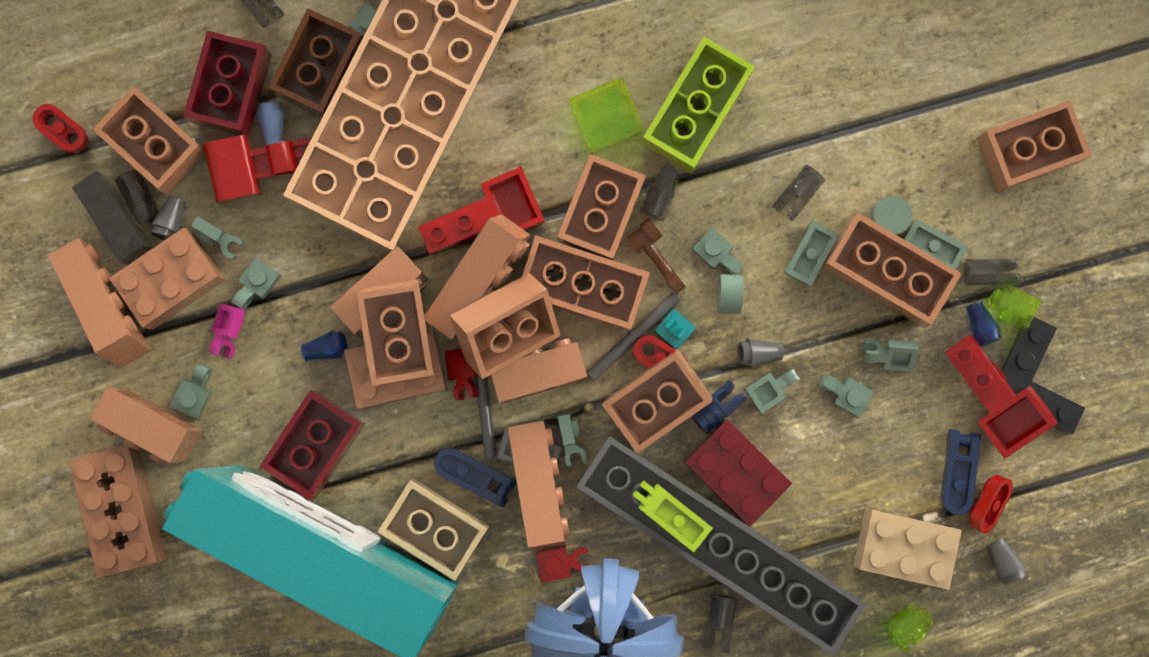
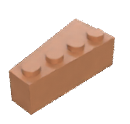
M78 237L48 255L96 354L119 368H123L152 351L126 307L123 298L109 279L111 274L101 264V254L94 244L88 245Z
M544 421L508 427L528 549L532 553L567 546L565 536H569L570 532L567 517L561 518L559 507L565 505L562 487L556 488L554 476L559 475L557 458L550 457L549 447L554 446L551 428L545 429Z

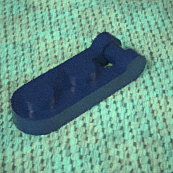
M949 429L946 440L947 450L940 501L942 507L947 512L960 515L968 512L973 504L981 434L970 432L969 435L960 434L959 430ZM959 446L967 447V455L958 454Z
M444 449L435 457L434 466L439 475L501 507H505L508 501L506 496L510 488L514 489L517 483L516 479L456 449ZM492 479L500 482L496 492L487 489Z

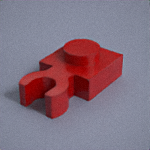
M462 349L445 351L448 380H456V385L453 389L454 399L464 400L465 388L468 390L469 398H478V387L473 383L472 377H478L479 375L466 362Z
M566 547L536 552L541 583L570 578V568L582 571L581 566L590 565V563L582 565L577 561V557L580 554L588 553L587 548H578L571 555H567Z

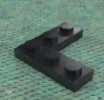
M1028 315L1009 351L1001 372L1016 395L1031 386L1055 417L1057 424L1053 427L1073 435L1085 407L1032 381L1057 328L1032 315Z

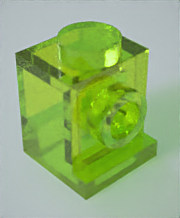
M1010 284L1000 289L997 288L989 299L990 308L998 312L997 316L1010 323L1016 321L1014 327L1019 330L1029 327L1042 302Z
M911 604L884 622L883 626L898 648L904 653H908L911 650L908 644L912 643L915 645L923 641L928 636L926 632L932 629L931 625L934 623V620L924 607L920 609Z

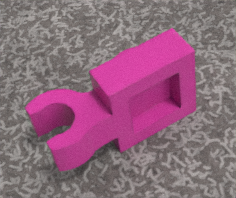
M219 304L211 332L216 334L210 344L209 353L219 355L221 347L224 346L222 356L232 359L235 354V345L232 342V338L237 339L238 333L243 326L245 310Z

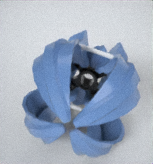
M603 558L601 565L581 566L585 585L581 588L576 587L571 597L560 606H554L553 608L540 602L537 603L534 619L528 622L525 627L524 640L531 644L532 657H678L683 654L684 637L677 633L676 615L670 614L653 618L644 607L645 602L639 601L633 594L639 578V571L620 567L618 559ZM594 616L591 621H585L586 617ZM595 626H597L599 636L594 632ZM616 638H623L620 642L616 641L611 644Z

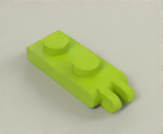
M643 480L640 486L648 491L649 494L645 498L635 490L632 495L641 502L638 508L692 552H695L713 528L659 484L652 488Z

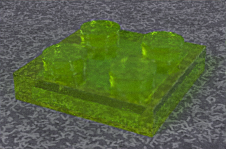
M623 77L568 99L590 154L645 132L644 125Z

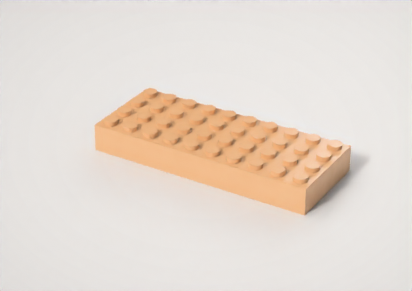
M382 0L283 194L284 198L392 251L519 0Z

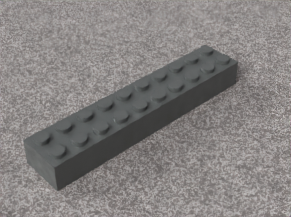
M608 436L576 485L578 489L833 656L867 605L610 436ZM643 480L652 488L659 484L713 528L695 552H692L638 508L641 502L632 494L636 490L646 498L649 492L640 486Z

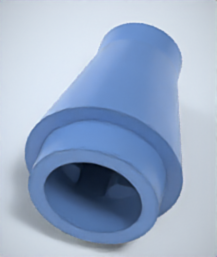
M282 102L258 104L259 111H256L265 145L282 142L285 110L282 109Z

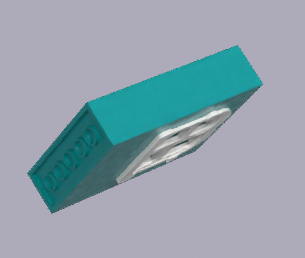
M243 465L194 469L193 473L189 471L180 484L179 489L182 490V493L177 502L173 501L163 516V519L166 520L162 528L164 531L399 657L418 656L433 635L460 581H454L434 567L381 540V536L344 520L307 500L306 497L297 491L288 490Z

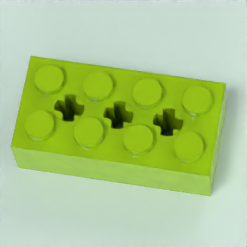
M703 37L643 136L641 145L692 174L749 80L755 66L708 38ZM711 77H715L717 82L715 85H711L708 83V79L710 80ZM697 101L702 103L699 111L693 109V104L695 105ZM686 127L687 136L685 134L684 136L679 135L677 128Z

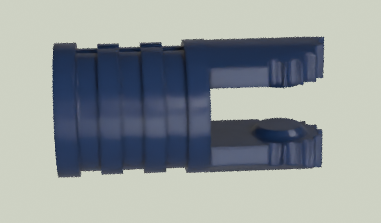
M730 380L712 394L713 398L710 404L691 416L698 427L707 435L717 424L721 423L724 418H727L747 400L743 393H739L723 406L721 401L732 392L735 386Z

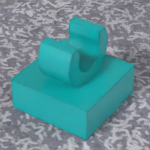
M673 309L654 332L670 346L678 349L696 327L677 310Z

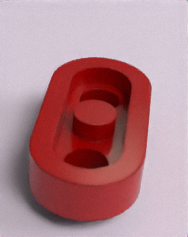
M43 104L34 111L32 119L35 128L58 147L68 153H79L85 149L88 144L86 130L61 109L52 104ZM54 116V124L48 125V119ZM77 134V141L71 144V136Z
M644 335L636 341L633 352L637 361L651 368L676 349L654 335ZM646 344H651L654 347V352L650 355L645 354L643 351V347Z
M997 474L985 482L983 493L969 514L972 528L982 533H989L995 527L1012 493L1013 484L1010 479Z

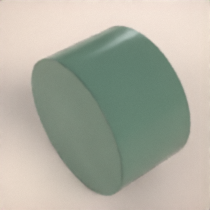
M890 196L882 199L872 208L869 219L890 232L899 235L910 226L912 210L904 199Z
M719 275L717 289L718 313L741 314L744 292L743 275Z

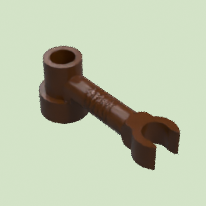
M647 218L639 224L640 228L628 236L627 239L637 252L640 249L645 251L677 294L686 286L653 244L663 236L650 218Z

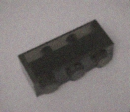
M96 171L72 187L119 262L129 265L154 248L109 177Z

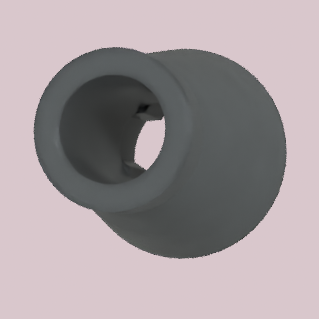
M168 196L165 204L150 225L152 227L151 234L161 240H166L178 232L181 227L185 202L177 197Z
M747 338L738 344L740 365H746L748 368L775 360H782L784 356L781 342L774 343Z
M1004 538L987 545L992 555L998 580L1002 579L1003 583L1007 585L1027 575L1024 570L1026 566L1009 547Z

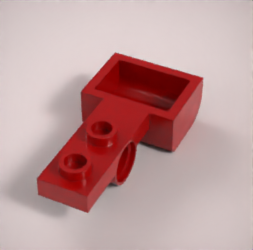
M246 135L203 144L216 203L221 204L262 195L259 180L294 173L312 137L296 141L273 143L252 150L250 139Z
M522 167L481 183L486 198L418 226L429 254L433 255L458 243H465L477 238L489 218L501 214L526 232L543 225L545 219Z
M971 334L945 351L950 361L989 412L988 415L978 421V424L1004 459L1057 424L1053 414L1031 386L1017 395L1008 385L1004 374L987 357Z

